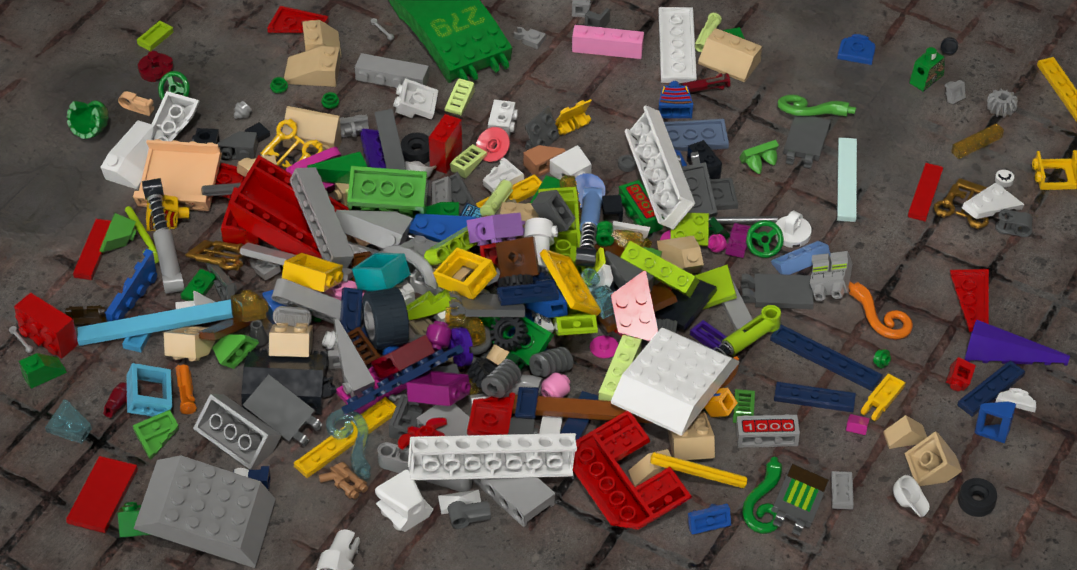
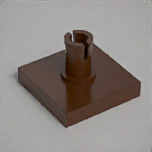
M535 237L496 243L500 279L519 274L532 275V277L540 276Z

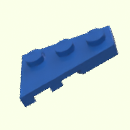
M416 214L409 228V233L424 236L426 239L439 243L466 227L467 220L476 219V217Z

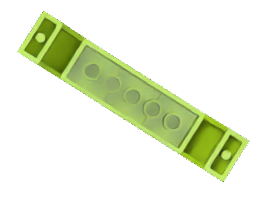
M576 187L538 189V194L543 191L557 190L576 218L567 231L558 232V236L554 237V244L550 246V251L570 257L576 266L577 247H580L581 239ZM576 266L588 287L586 267ZM568 303V315L552 317L553 332L558 336L598 333L596 315L571 309Z

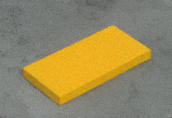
M543 249L539 254L570 308L598 316L601 313V309L572 259L568 256Z

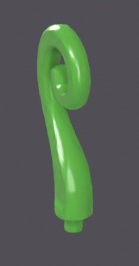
M785 95L777 102L778 107L783 112L797 116L832 114L847 117L848 113L855 114L856 107L850 106L849 102L830 101L817 106L807 107V100L798 95Z

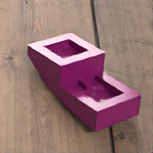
M734 223L725 254L744 258L747 250L746 236L751 226Z

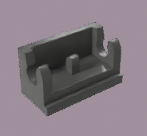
M401 395L389 423L390 438L399 440L403 434H407L408 427H417L416 418L422 415L423 408L415 407L412 404L419 406L420 403L409 402L408 397Z

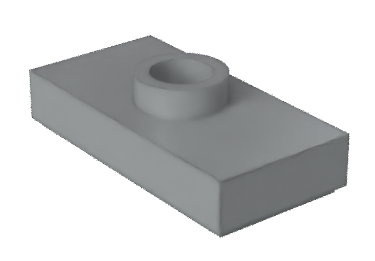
M448 176L432 182V205L439 202H452L451 179Z
M832 471V509H853L852 472Z

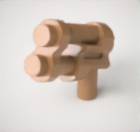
M344 462L330 467L331 472L318 475L320 483L334 480L335 486L338 489L342 488L345 491V495L350 499H357L359 496L358 492L365 493L368 490L367 482L359 478ZM351 480L354 485H349L347 482Z

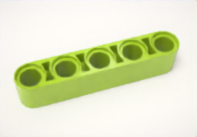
M466 226L427 249L424 258L431 266L442 264L456 248L466 251L478 244V242L470 243L468 227Z

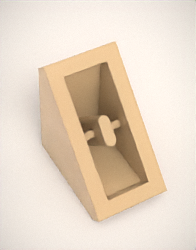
M906 415L884 430V436L889 449L917 445L927 438L923 425Z

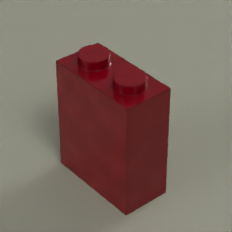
M424 335L371 361V364L380 380L416 363L435 351L427 335Z

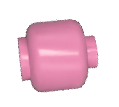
M552 373L541 383V394L545 397L564 398L570 392L569 378L564 374Z

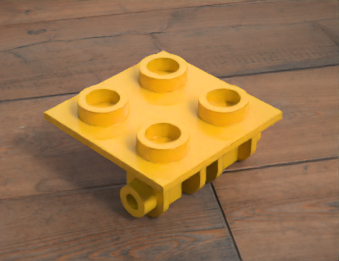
M591 99L586 102L582 100L575 107H567L560 111V115L555 122L559 135H566L575 131V129L589 124L591 118L585 112L592 101Z

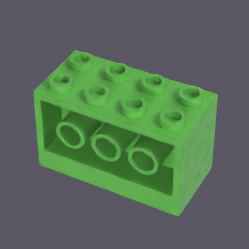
M351 166L347 199L349 210L391 211L411 218H415L416 214H426L428 194L426 171Z

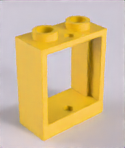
M456 248L433 272L438 287L449 291H457L460 295L474 300L497 275L492 260ZM462 266L474 270L464 282L452 278Z
M300 253L284 261L282 279L325 292L341 283L343 279V265Z

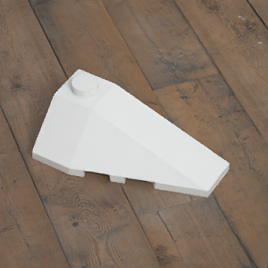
M166 91L152 122V125H154L152 140L172 141L193 118L200 101Z
M137 121L114 146L101 165V170L106 180L138 190L149 150L146 141L153 139L154 125Z

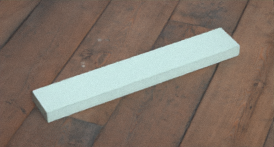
M838 138L837 221L856 222L857 139Z

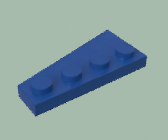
M149 249L144 251L143 255L145 258L141 263L137 262L134 270L136 271L132 278L126 279L122 294L117 293L105 312L107 322L124 319L126 313L135 306L136 301L156 281L157 272L153 251Z

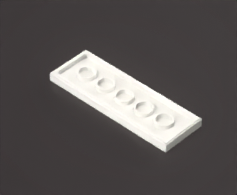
M659 7L661 83H670L671 81L683 83L697 80L693 7Z

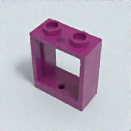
M427 371L407 382L409 402L451 406L469 395L471 389L468 375L438 371Z

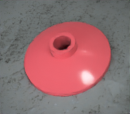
M491 127L481 133L476 146L487 152L483 159L484 161L496 162L502 159L508 152L510 138L502 128Z

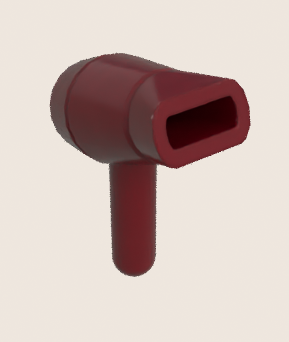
M120 382L112 390L104 406L103 414L106 417L112 418L127 403V383Z

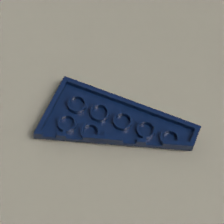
M461 345L446 351L440 349L407 368L392 374L393 379L385 378L377 383V388L373 389L371 386L363 390V395L359 398L355 395L347 399L348 404L341 407L344 414L375 400L376 397L388 393L393 388L416 378L431 368L447 361L448 358L464 352Z

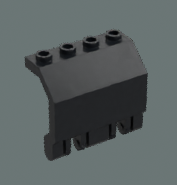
M254 348L251 352H248L243 368L242 407L246 409L243 404L269 374L313 408L315 414H322L323 378L326 367L329 365L328 351H321L319 354V351L314 350L313 354H310L309 357L269 356L266 348H262L261 352L260 348Z

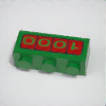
M636 180L619 186L618 195H621L622 205L627 216L633 220V223L650 227L648 234L662 230L663 225L658 223L647 191L641 182Z

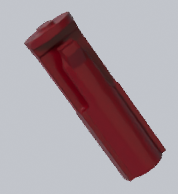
M719 73L715 77L683 82L681 86H687L690 93L714 88L723 90L725 86L708 88L707 85L725 82L728 88L730 87V77L728 73H725L724 80L706 82L709 79L722 77V73Z

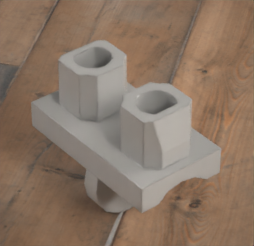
M367 114L340 118L341 137L352 136L354 138L357 137L356 135H360L361 129H369Z

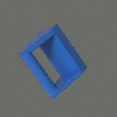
M1009 401L981 404L975 433L1005 443L1011 428L1016 404ZM987 414L1002 418L1001 424L984 426Z

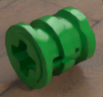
M601 221L597 224L596 243L598 245L607 247L614 243V231L611 222Z

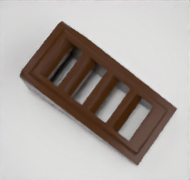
M357 327L347 334L350 339L357 336L360 337L352 343L354 346L361 343L364 344L356 348L369 369L373 367L371 361L381 356L361 328ZM365 350L368 351V352H366V353L363 354V355L360 354L361 352H363V351H365Z

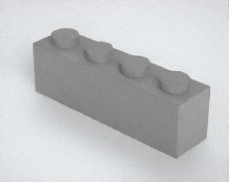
M361 53L355 65V79L358 81L397 88L399 84L402 85L405 78L425 86L429 80V66L363 53Z

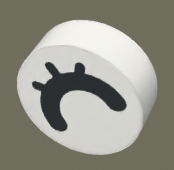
M1000 170L996 173L995 182L1002 187H1010L1013 184L1014 174L1012 172Z

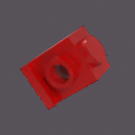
M958 357L950 365L946 383L950 384V388L955 391H964L970 385L976 365Z

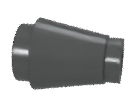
M253 320L250 326L249 337L259 341L256 348L265 346L268 341V335L260 320Z

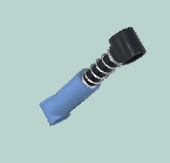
M584 187L580 221L581 239L580 247H577L576 266L595 267L596 248L594 246L597 224L600 221L603 188Z

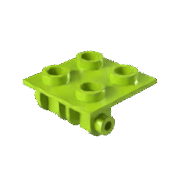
M687 213L678 225L671 229V239L694 236L699 246H708L709 213Z

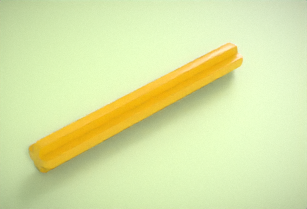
M653 452L650 457V463L665 468L671 467L676 471L744 488L747 485L746 476Z

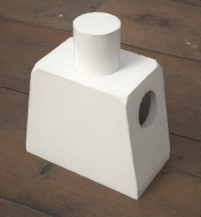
M578 145L550 159V174L557 179L567 181V186H570L572 180L578 175L591 173L592 165Z

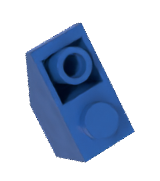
M558 286L556 287L559 293V300L525 303L527 309L547 318L568 315L567 301Z

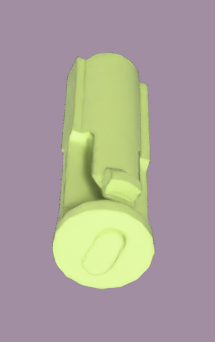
M709 14L708 20L695 43V49L698 52H702L708 36L721 23L722 18L719 14Z
M503 179L498 184L491 196L480 208L482 216L495 215L502 202H505L513 191V185L510 181Z

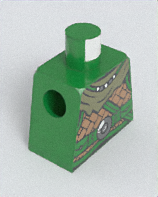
M927 48L926 53L915 61L909 84L924 92L944 76L945 57L939 54L935 48Z

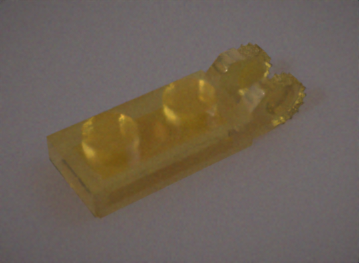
M615 229L611 235L616 239V243L626 248L629 241L642 248H650L652 241L643 238V234L640 232Z

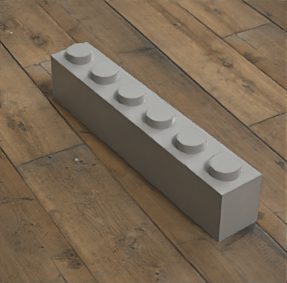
M316 167L296 168L289 181L322 258L343 265V268H348L354 253L341 227L340 220L337 218L334 206L331 204L328 192L322 183L321 176L318 174Z

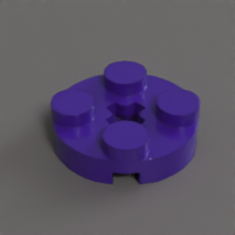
M463 327L453 328L448 349L461 345L464 352L453 356V362L457 364V367L469 366L473 360V353H469V347L473 346L470 333Z

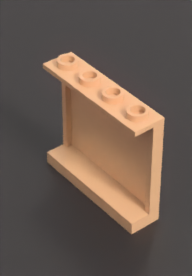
M147 140L146 143L149 150L139 191H134L133 195L137 206L147 207L142 181L161 178L164 195L177 197L178 207H189V210L209 211L213 196L202 195L201 187L203 185H215L222 156L219 145L193 141L188 143L176 140Z

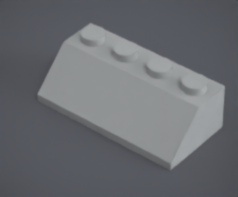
M224 394L209 395L193 427L194 430L250 470L256 468L273 453L282 436Z

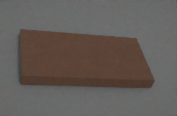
M662 282L653 286L650 294L654 312L677 302L676 295ZM610 305L601 309V313L596 316V321L607 333L617 330L613 306Z

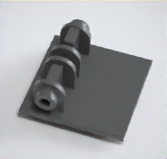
M549 106L525 125L530 139L525 145L527 150L538 145L550 146L560 137Z

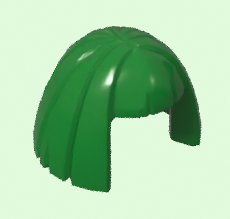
M96 100L91 101L89 104L73 101L69 106L70 109L67 111L68 127L71 128L70 130L74 135L83 139L93 138L105 129L109 119L108 108L102 102Z

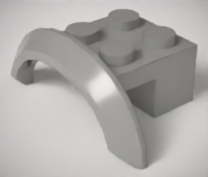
M418 235L401 245H392L380 252L405 254L406 260L421 272L425 284L434 289L438 288L433 275L434 270L424 258L425 251L438 242H433L424 236Z

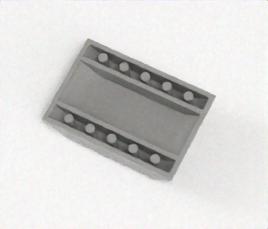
M182 455L160 459L156 462L134 529L255 568L276 499L261 481Z

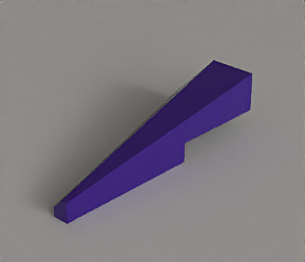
M976 319L964 360L968 362L971 360H982V363L1002 361V364H1006L1011 360L1015 364L1031 365L1033 362H1044L1045 365L1064 363L1067 366L1070 355Z

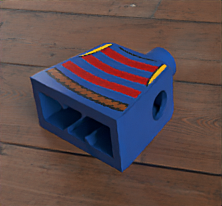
M671 81L669 86L664 85L662 87L659 100V111L662 118H692L693 102L687 86H680L678 81Z

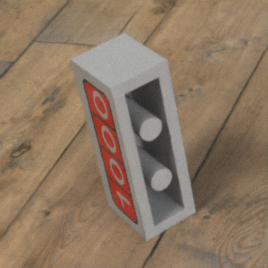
M797 415L737 416L736 437L738 448L798 446L800 431Z

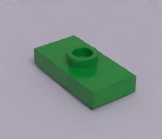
M200 269L181 293V299L194 301L193 291L205 296L213 286L214 281L217 280L216 275Z

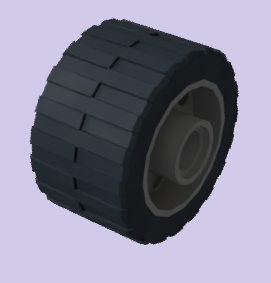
M390 288L366 292L362 299L363 323L368 340L376 350L392 346L400 347L408 343V311L400 289Z

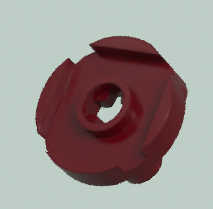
M157 51L148 52V55L144 56L138 63V71L141 78L149 82H156V79H161L166 73L174 71L173 59Z

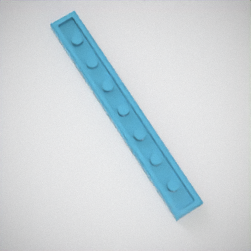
M230 299L77 327V341L79 346L230 319L233 318L232 301Z

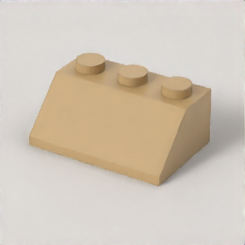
M715 28L705 42L698 64L722 74L728 73L730 77L745 82L761 62L762 46Z
M287 106L284 120L292 119L297 123V133L295 136L297 135L305 143L317 139L323 144V151L332 147H338L339 149L342 142L340 116ZM285 124L283 125L282 132L285 135H289L293 129ZM294 137L283 140V147L290 148L297 140ZM299 143L294 149L302 150L304 144ZM313 145L306 149L307 152L318 153V149Z

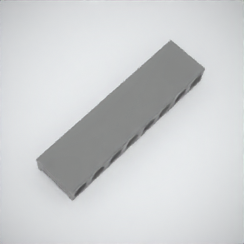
M456 404L451 406L435 405L416 418L418 428L425 426L429 419L446 418L447 424L438 427L437 431H441L445 436H469L467 435V428L470 417ZM538 477L472 479L475 484L523 527L527 525L530 519L548 506L552 507L555 505V492Z

